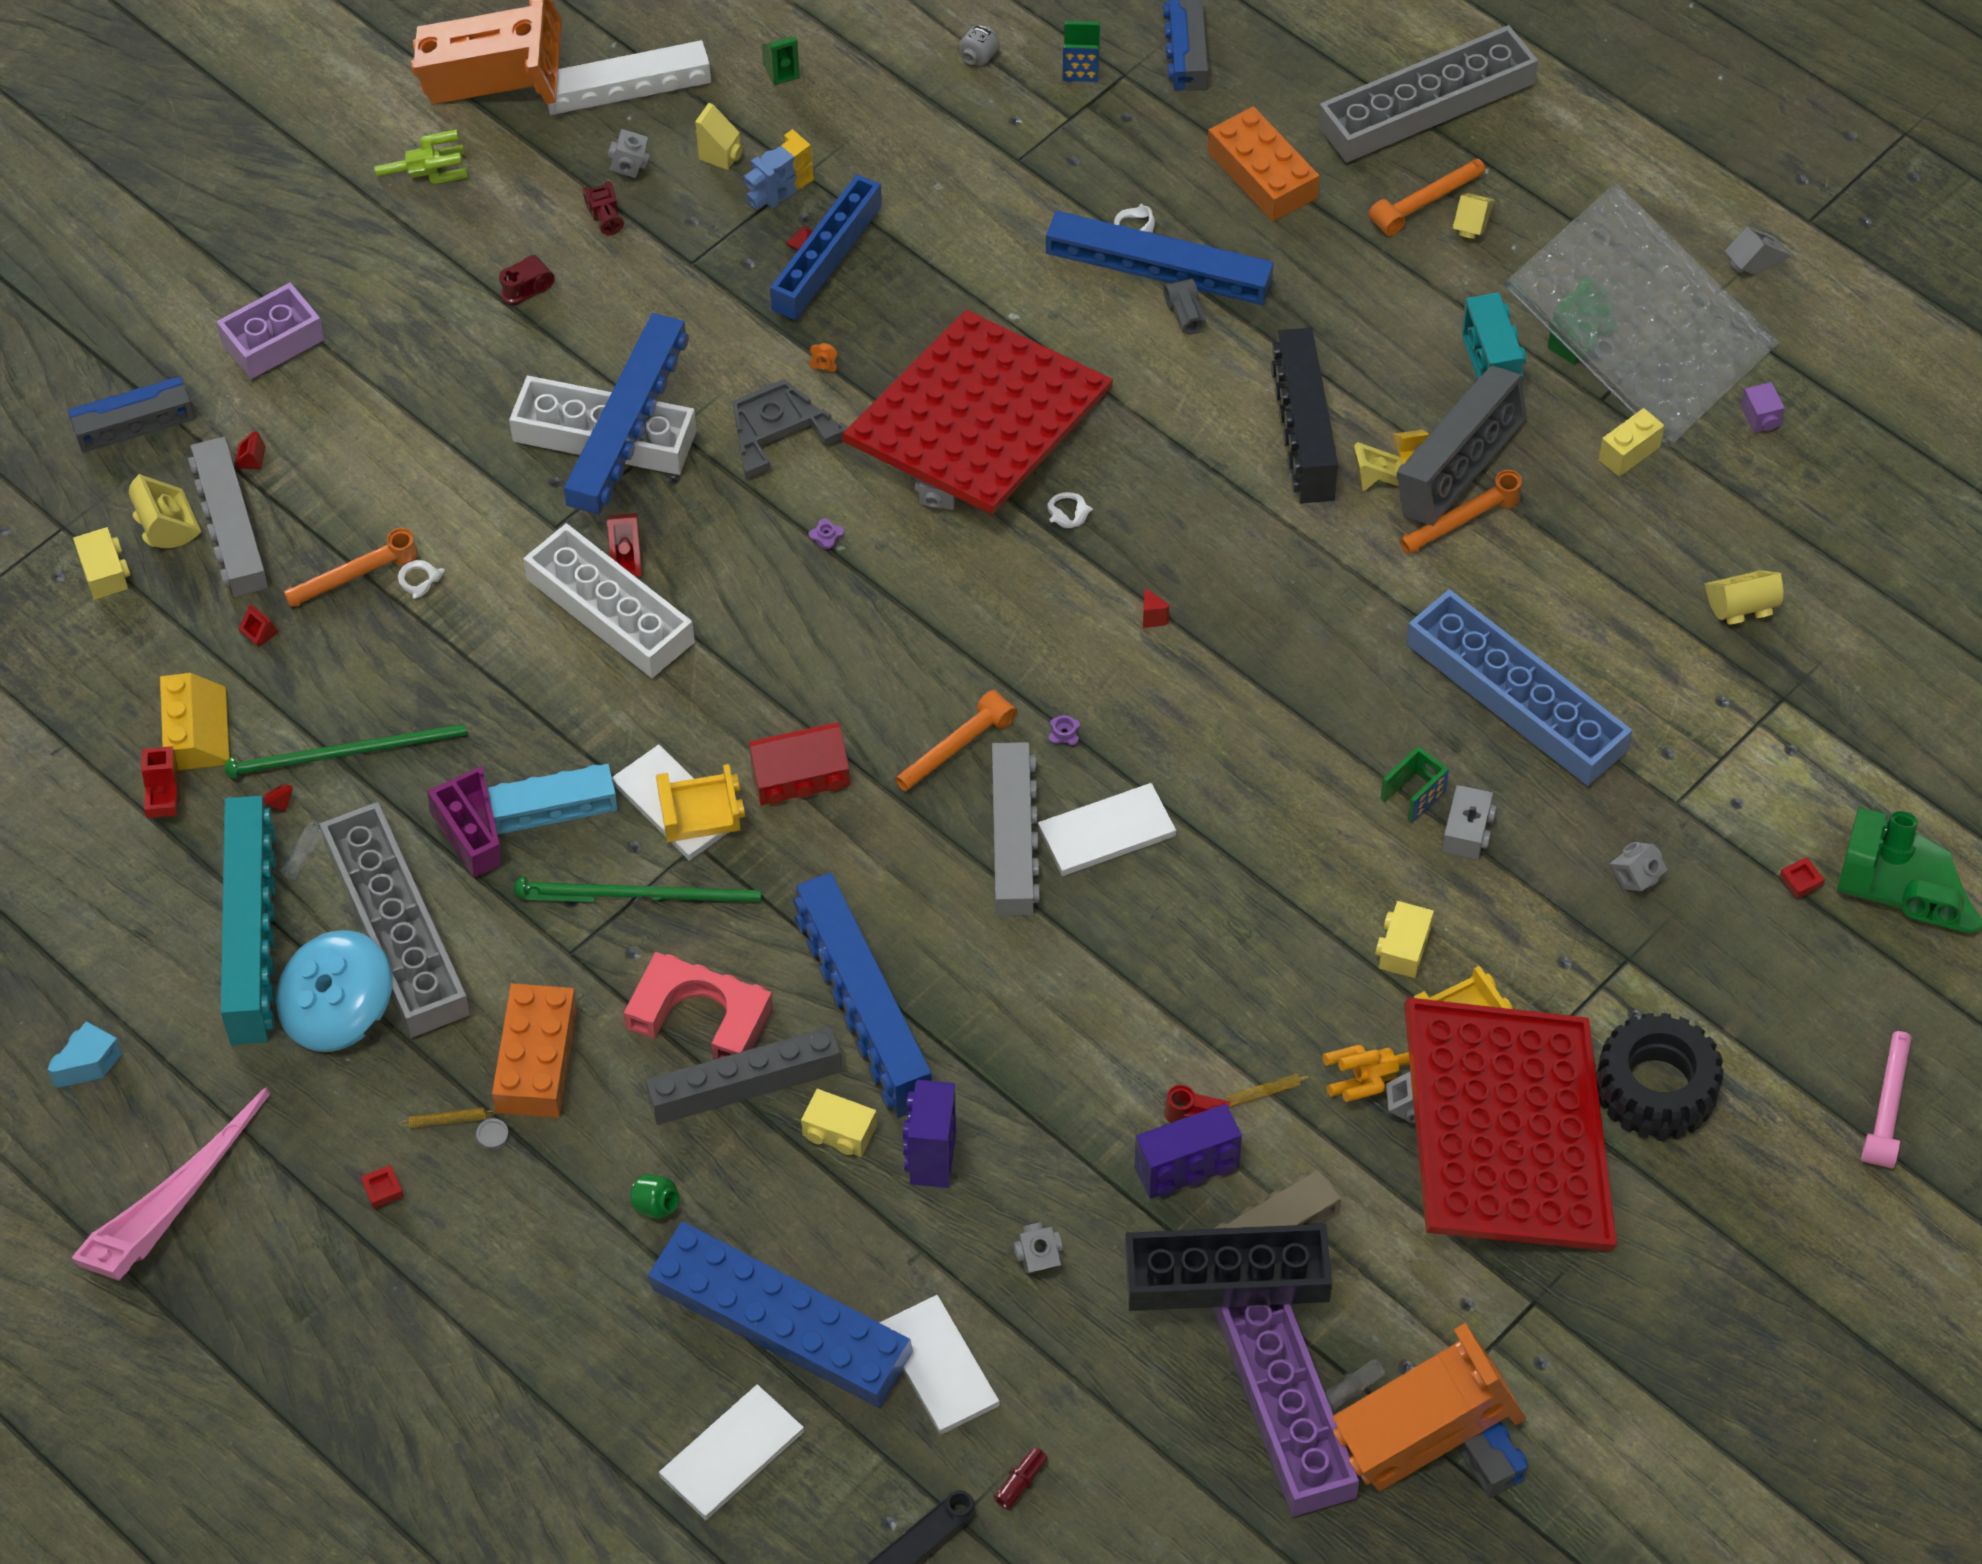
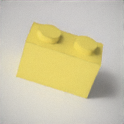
M1645 408L1641 409L1602 438L1598 460L1618 477L1622 476L1661 447L1665 425Z
M108 527L73 537L94 600L128 589L125 577L130 576L126 560H119L118 555L123 553L118 538H111Z
M1397 901L1394 912L1388 911L1385 919L1384 930H1388L1386 938L1380 937L1375 955L1380 956L1379 969L1416 978L1432 927L1434 910Z
M816 1089L801 1119L802 1135L815 1144L824 1143L835 1147L845 1155L854 1154L862 1157L877 1127L876 1110Z

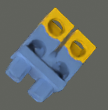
M793 129L784 135L785 143L775 150L765 152L761 159L757 156L751 160L752 171L743 176L746 187L751 190L745 194L746 201L755 210L760 209L765 204L774 209L779 205V202L814 180L813 163H811V144Z

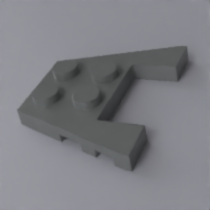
M785 379L732 401L746 479L770 470V461L760 446L812 425L824 445L827 446L841 440L843 432L847 429V426L842 422L838 424L831 418V414L826 410H820L813 405L809 397Z

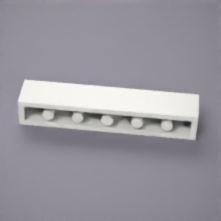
M700 40L559 69L556 103L547 104L550 115L566 113L711 83L710 64L703 41Z

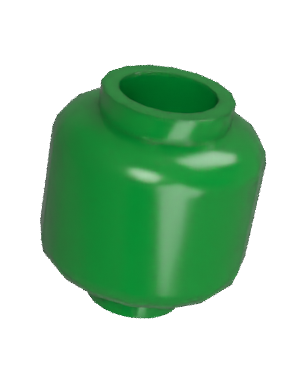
M646 1173L640 1176L630 1190L633 1209L640 1215L654 1219L668 1217L676 1210L680 1200L676 1184L670 1178Z

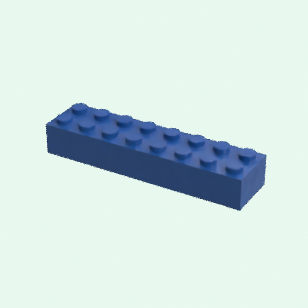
M830 872L796 885L797 898L793 899L798 913L795 916L797 927L801 934L806 932L809 938L807 940L808 949L812 957H818L821 963L819 965L821 976L825 983L830 981L833 987L831 990L833 1000L838 1008L842 1006L845 1011L843 1018L846 1027L850 1033L855 1032L858 1038L856 1040L857 1049L861 1057H867L871 1064L868 1066L869 1073L875 1084L879 1082L883 1089L881 1097L886 1108H892L897 1119L908 1115V1092L915 1091L916 1080L932 1081L931 1071L832 873Z
M683 1221L648 1274L654 1291L878 1408L882 1407L904 1370V1365L913 1353L910 1338Z

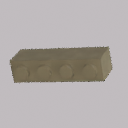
M1318 1169L1311 1174L1305 1173L1299 1176L1293 1182V1185L1283 1191L1278 1189L1272 1192L1266 1201L1256 1207L1254 1205L1247 1207L1240 1213L1239 1217L1229 1223L1227 1221L1222 1222L1214 1229L1323 1224L1340 1214L1341 1197Z

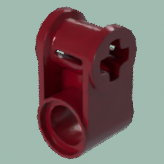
M536 255L528 256L523 261L500 272L499 282L503 287L501 299L508 305L521 304L524 300L548 290L554 283L555 276Z

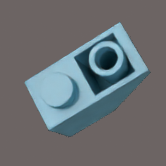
M86 1021L79 1030L73 1032L68 1044L61 1053L56 1054L51 1059L47 1070L52 1084L60 1088L104 1078L121 1057L122 1051L116 1037Z

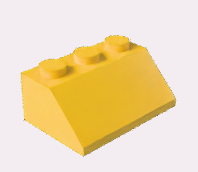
M193 673L160 676L163 747L173 746L178 771L225 765V762L230 758L226 687Z

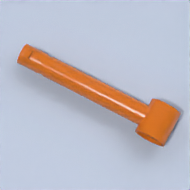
M1477 158L1393 205L1387 199H1381L1371 207L1368 217L1387 236H1393L1403 228L1406 216L1484 174L1486 171L1485 166Z
M1513 470L1499 472L1493 488L1444 514L1434 526L1426 524L1408 535L1405 533L1403 538L1400 539L1402 549L1406 554L1418 553L1419 549L1427 543L1438 539L1497 505L1502 508L1515 507L1521 498L1522 478L1520 474Z
M406 528L394 529L387 536V545L314 577L305 583L292 588L289 586L283 592L291 608L300 606L301 603L388 563L394 562L396 565L403 567L407 563L417 560L418 551L413 534Z
M996 690L988 691L977 704V711L979 713L895 777L896 783L903 791L907 792L990 726L994 725L999 730L1008 727L1015 719L1017 709Z

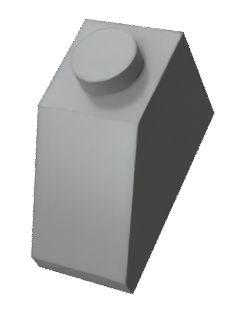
M1749 226L1725 250L1732 259L1730 264L1738 272L1743 273L1746 271L1754 275L1788 259L1791 255L1774 236Z

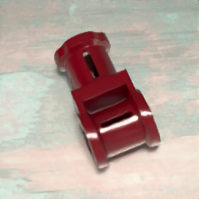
M606 181L605 185L592 189L582 188L588 211L591 212L594 220L599 219L600 221L599 228L601 233L608 236L618 233L624 227V221L621 216H618L617 200L611 182Z

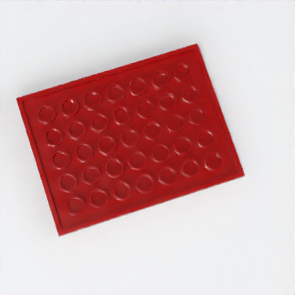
M965 310L843 432L842 442L993 515L1112 388L1113 379L969 310Z
M1408 997L1404 1003L1426 1233L1613 1251L1617 1246L1589 1018Z

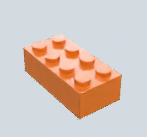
M1254 106L1208 129L1207 152L1272 222L1318 198L1320 175Z
M511 983L492 1090L496 1113L560 1118L577 1012L574 988Z

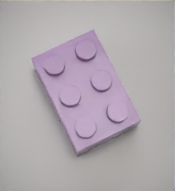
M291 282L216 321L221 344L250 380L325 340L320 317Z

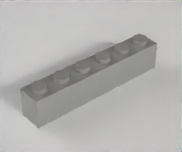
M225 436L191 445L193 457L188 458L192 475L198 474L200 478L194 480L198 496H205L206 501L200 503L205 519L211 518L212 524H208L207 527L211 542L218 541L219 546L213 548L217 563H224L225 569L220 570L224 587H231L233 597L267 589L265 572Z
M1029 742L992 743L996 916L1033 915V903H1039V884H1033V877L1039 876L1038 858H1032V850H1038V832H1031V824H1037V806H1031V798H1036V780H1030V773H1036L1035 754H1029Z

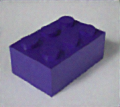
M916 1080L915 1091L908 1092V1120L904 1121L903 1126L904 1171L910 1172V1184L949 1188L957 1132L955 1083Z
M1223 1104L1136 1135L1134 1167L1149 1199L1157 1196L1165 1197L1175 1192L1176 1189L1187 1185L1196 1186L1203 1183L1207 1178L1218 1174L1227 1175L1233 1172L1240 1165L1242 1134L1227 1104Z

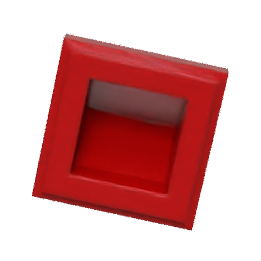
M251 432L238 444L235 467L239 469L261 470L266 446L258 432Z
M1148 589L1144 591L1143 628L1166 626L1169 623L1170 605Z
M249 605L238 630L254 644L262 646L275 636L278 630L267 616L254 605Z

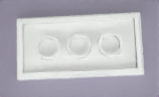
M658 744L613 776L612 781L613 785L666 837L656 775L668 773L670 783L694 778ZM728 833L671 843L690 861Z
M1152 783L1038 822V830L1061 876L1176 836V829Z
M938 1295L879 1322L910 1338L913 1353L904 1365L903 1371L940 1435L1000 1406L996 1394Z
M757 1384L660 1470L659 1476L707 1521L804 1433V1427Z

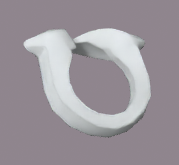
M1140 204L1137 208L1120 211L1115 217L1114 224L1120 225V222L1125 218H1144L1148 216L1149 221L1140 230L1153 233L1155 219L1151 208Z
M1069 492L1055 495L1047 504V509L1052 516L1049 519L1050 522H1056L1066 529L1082 525L1088 513L1093 510L1092 507L1086 505L1081 495ZM1071 498L1077 501L1074 520H1070L1063 511L1054 506L1058 500Z
M424 560L409 562L399 571V585L405 591L412 594L413 599H418L429 591L432 582L440 581L445 569H436ZM413 569H422L428 573L429 579L418 586H411L405 581V576Z

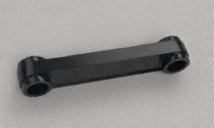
M962 1490L950 1493L947 1498L867 1564H920L971 1522L975 1514L973 1498L969 1493ZM956 1505H964L967 1507V1510L956 1512L952 1508Z

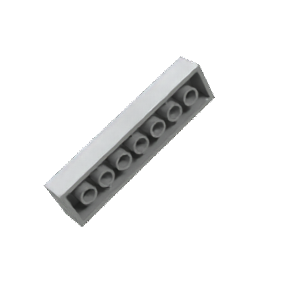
M1510 25L1320 103L1318 127L1347 163L1535 84L1538 60Z
M376 802L319 823L326 849L364 934L375 941L388 957L392 969L391 995L410 1038L470 1016L467 996L379 803Z

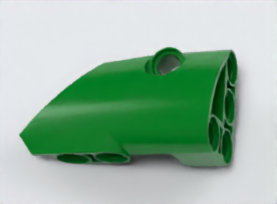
M1858 807L1838 883V893L1900 908L1906 916L1912 919L1973 934L1982 930V919L1977 914L1962 886L1951 851L1917 833L1918 819L1915 815L1906 811H1895L1891 814L1890 820H1885L1886 813Z

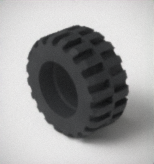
M1647 1013L1642 1015V1019L1638 1020L1637 1017H1632L1626 1020L1624 1026L1618 1025L1612 1031L1611 1037H1608L1603 1045L1596 1079L1601 1106L1604 1109L1608 1108L1607 1115L1614 1122L1618 1120L1622 1122L1621 1128L1628 1132H1631V1130L1639 1132V1137L1646 1139L1648 1135L1656 1136V1140H1667L1669 1135H1673L1677 1139L1684 1137L1687 1129L1689 1132L1696 1131L1701 1127L1702 1122H1706L1710 1118L1713 1108L1716 1107L1724 1069L1722 1068L1723 1060L1721 1053L1715 1051L1716 1043L1711 1037H1704L1705 1030L1700 1026L1695 1025L1693 1027L1689 1025L1690 1020L1680 1017L1679 1020L1671 1018V1014L1661 1013V1016ZM1645 1061L1666 1062L1683 1073L1688 1081V1085L1672 1092L1654 1091L1640 1084L1630 1069Z

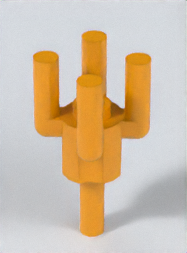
M1355 1045L1322 1055L1325 1066L1338 1063L1341 1071L1353 1069L1355 1078L1327 1085V1093L1330 1097L1342 1094L1345 1102L1384 1092L1386 1088L1384 1081L1395 1079L1399 1072V1067L1410 1065L1409 1052L1394 1055L1391 1048L1366 1051L1362 1045Z

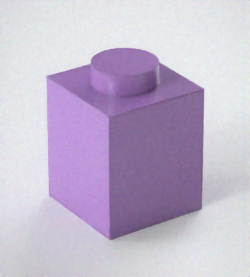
M1772 382L1744 389L1741 409L1753 433L1764 430L1770 431L1780 427L1785 407Z

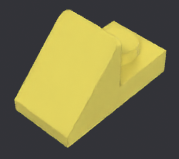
M1357 442L1354 445L1362 491H1366L1377 480L1399 487L1397 471L1403 464L1402 458Z

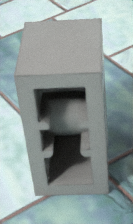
M1456 785L1445 830L1442 852L1479 860L1481 848L1487 849L1491 831L1486 830L1487 823L1493 824L1497 806L1491 805L1493 792Z

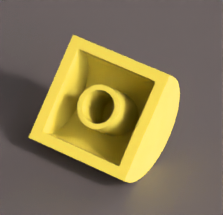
M138 474L129 487V497L135 508L133 517L143 526L145 532L142 534V538L148 545L159 548H175L192 541L202 532L183 489Z
M1759 570L1704 583L1708 601L1714 614L1720 620L1726 619L1727 624L1744 622V615L1755 612V618L1773 615L1772 608L1779 607L1783 601V581L1779 572Z

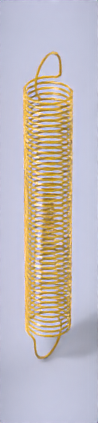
M1298 1074L1263 1084L1264 1086L1259 1094V1098L1294 1088L1293 1084ZM1257 1087L1251 1088L1252 1090L1248 1098L1246 1096L1245 1099L1243 1097L1242 1100L1240 1098L1236 1102L1234 1097L1236 1094L1238 1096L1239 1093L1241 1095V1091L1226 1096V1098L1228 1097L1227 1101H1231L1230 1107L1256 1100L1253 1094Z
M476 1108V1109H473V1111H474L473 1121H474L475 1113H476V1119H475V1121L477 1120L478 1111H479L478 1121H479L480 1113H481V1119H480V1120H482V1115H483L484 1108H481V1109H480V1108H478V1109H477V1108ZM468 1109V1111H467V1110H463V1111L460 1110V1112H459V1110H458V1111H455V1112H454V1111H453V1112L450 1111V1113H449V1112H447V1113H446V1112H445V1113L443 1112V1113H442V1114H443L442 1125H443L444 1116H445L444 1125L446 1124L447 1114H448L447 1124H448V1121H449V1116H450V1122H449V1124H451L452 1114H453L452 1124H453V1121H454V1116H455V1123H456L457 1114H458V1120H457V1123H458V1122H459L460 1113H461L460 1123H461V1119H462V1114H463L462 1123L464 1122L465 1113H466L465 1122H466V1119H467V1114H468V1121H467V1122H469L470 1113H471V1118H470V1122H471L473 1111H472V1109H471V1110ZM441 1113L429 1114V1116H430L429 1127H430V1123H431V1118H432V1124H431V1126H433L434 1116H435L434 1126H435V1123H436V1118H437V1124H436V1126L438 1125L439 1116H440V1121H439V1126H440L441 1118H442V1114H441ZM427 1114V1115H424V1116H425V1120H424V1126H423V1127H425L426 1118H427L426 1127H427V1125H428V1119H429L428 1114ZM417 1115L416 1117H415V1116H411L412 1122H411V1128H410V1129H412L413 1119H414V1125H413V1129H414L416 1118H417L416 1128H417V1125H418V1128L420 1127L421 1118H422V1123H421V1128H422L424 1116H423V1115H421V1116H420V1115H419V1116ZM409 1116V1120H405V1121H409V1127H410V1121H411L410 1116Z

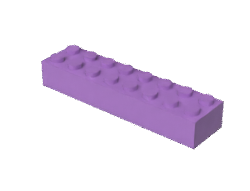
M1290 1304L1213 1307L1292 1517L1357 1498L1359 1485L1357 1474L1348 1459L1350 1456L1346 1446L1342 1447L1333 1432L1337 1425L1332 1418V1410Z

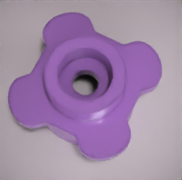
M827 518L820 519L818 526L809 531L810 540L815 541L817 546L823 549L833 548L838 543V537L844 535L843 527L835 526Z
M1062 715L1050 721L1052 733L1049 734V741L1051 743L1057 744L1060 742L1068 743L1069 745L1078 743L1077 730L1080 728L1078 720Z

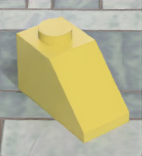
M708 103L695 121L699 160L729 170L734 161H738L742 155L743 146L740 142V132L713 104Z
M1470 193L1461 195L1453 229L1459 230L1458 235L1475 239L1476 234L1482 235L1495 200Z

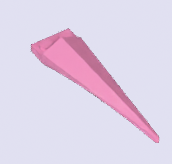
M267 1087L262 1089L220 1133L181 1168L127 1210L94 1231L72 1256L71 1259L78 1267L119 1281L130 1270L134 1262L143 1260L269 1097L270 1091Z

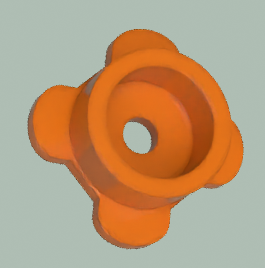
M827 343L812 345L810 348L812 353V359L809 361L810 367L813 369H826L830 373L835 372L837 369L835 364L838 356L837 350Z

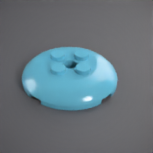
M331 931L305 943L286 964L276 990V1011L280 1024L286 1034L297 1044L316 1052L338 1051L366 1036L364 1032L375 1020L379 1021L390 1000L392 969L388 957L375 941L355 931Z

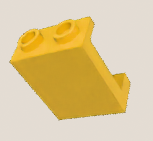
M729 764L723 765L724 773L721 775L672 783L669 781L668 773L656 775L667 843L741 830L739 818L745 817L742 799L736 800L735 793L740 792L738 775H731Z
M1480 966L1473 968L1472 976L1469 979L1430 998L1425 991L1414 996V998L1513 1009L1509 1000L1505 997L1502 998L1497 991L1492 976L1488 973L1485 974Z

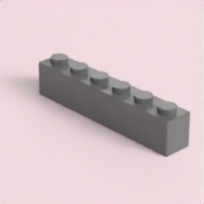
M830 1026L645 1079L648 1099L656 1124L660 1125L842 1072L841 1054Z

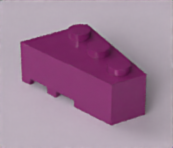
M483 766L428 790L431 815L472 877L475 878L501 866L499 840Z

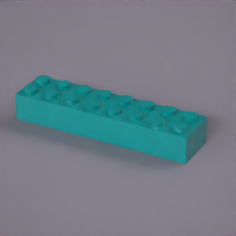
M263 796L225 798L221 1016L230 1045L269 1042V1030H274L273 1011H270V1002H274L275 993L274 985L270 983V975H275L274 957L270 956V949L275 948V933L273 929L271 930V922H275L276 914L275 905L271 903V895H276L275 877H271V869H276L275 850H272V843H276L275 824H272L271 808L265 807Z

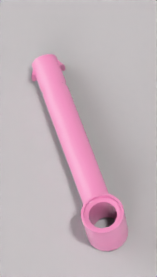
M1896 1031L1892 1034L1874 1134L1867 1133L1861 1162L1891 1169L1895 1167L1900 1140L1893 1139L1912 1038L1906 1032Z

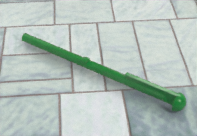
M465 724L251 759L246 762H235V757L233 756L225 762L224 771L229 778L238 780V774L466 736Z
M527 876L518 878L514 884V892L522 900L596 902L595 897L634 898L651 896L653 897L652 901L678 899L761 902V890L527 882Z

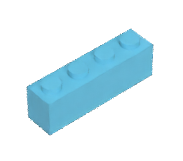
M609 764L591 765L583 769L561 771L557 774L531 777L513 783H500L487 788L497 835L618 810Z

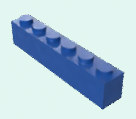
M855 175L770 287L771 310L791 319H798L882 207L881 184L861 175Z

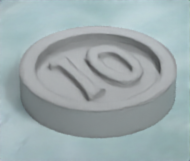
M492 1118L483 1121L478 1126L476 1137L478 1143L483 1148L496 1150L507 1143L509 1131L503 1121Z

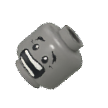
M978 25L969 29L960 40L958 47L962 59L967 64L984 66L998 52L999 42L997 34L993 29L988 26Z

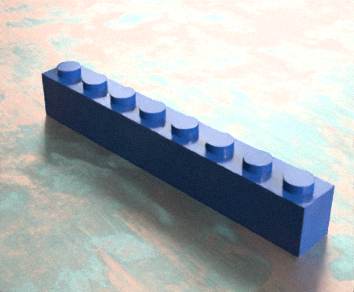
M1055 211L1046 233V254L1167 283L1192 278L1197 290L1259 305L1264 304L1272 283L1274 264L1272 261L1187 242L1177 238H1170L1152 232L1132 229L1127 226L1115 225L1097 219L1081 217L1072 213Z
M651 313L564 486L566 506L600 515L604 505L610 503L613 487L616 482H620L623 476L624 464L626 460H631L634 454L635 442L637 438L643 436L648 416L654 414L657 404L656 400L659 394L665 392L667 378L670 372H674L677 367L678 355L688 345L689 335L686 334L685 321Z

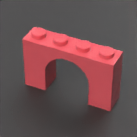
M655 952L624 1011L626 1029L655 1039L669 1011L675 1004L689 997L701 996L711 998L721 1004L726 1011V1015L711 1043L713 1060L754 1048L773 1010L772 992L761 985H750L741 982L732 975H721L712 972L703 965H692L683 962L674 955H663Z

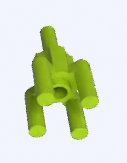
M454 129L422 136L420 138L421 148L406 151V160L374 166L376 176L381 177L408 171L411 178L428 175L432 184L469 178L467 167L445 172L439 171V168L463 163L462 155H466L464 144L434 149L433 145L459 140L458 130Z

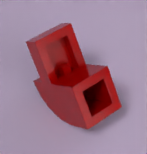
M173 746L142 749L141 773L145 786L144 811L146 818L177 816L178 802H180V786Z

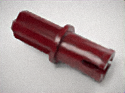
M1030 1449L1016 1468L1010 1469V1476L993 1496L995 1502L1002 1508L1011 1510L1025 1489H1030L1033 1486V1478L1048 1459L1041 1449Z

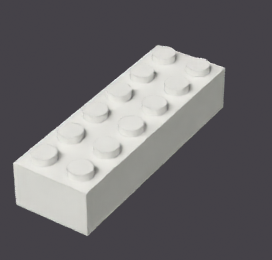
M527 375L509 419L512 441L580 455L612 392ZM657 401L654 414L648 416L643 436L637 438L635 442L634 454L631 460H626L625 464L680 475L697 431L694 408Z
M567 523L523 558L526 579L651 678L655 677L695 643L693 621Z

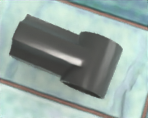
M1191 278L1164 285L1163 290L1166 304L1170 310H1174L1182 332H1187L1189 335L1199 333L1206 326V319L1198 302V291L1194 280Z

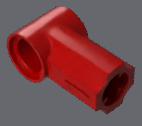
M1175 1085L1167 1093L1164 1116L1169 1123L1223 1104H1227L1229 1108L1230 1101L1195 1094L1186 1085ZM1180 1103L1183 1104L1185 1107H1179L1175 1104Z

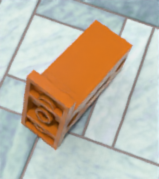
M529 0L530 6L417 27L416 39L413 40L415 54L414 59L411 60V69L414 76H418L423 93L428 95L432 104H439L534 86L536 93L541 94L545 104L556 103L562 20L553 1Z
M1466 1322L1454 1329L1460 1339L1454 1345L1332 1416L1337 1425L1333 1432L1342 1447L1346 1446L1350 1455L1348 1459L1357 1475L1361 1476L1366 1485L1372 1483L1381 1492L1499 1421L1509 1417L1516 1426L1527 1419L1496 1365Z

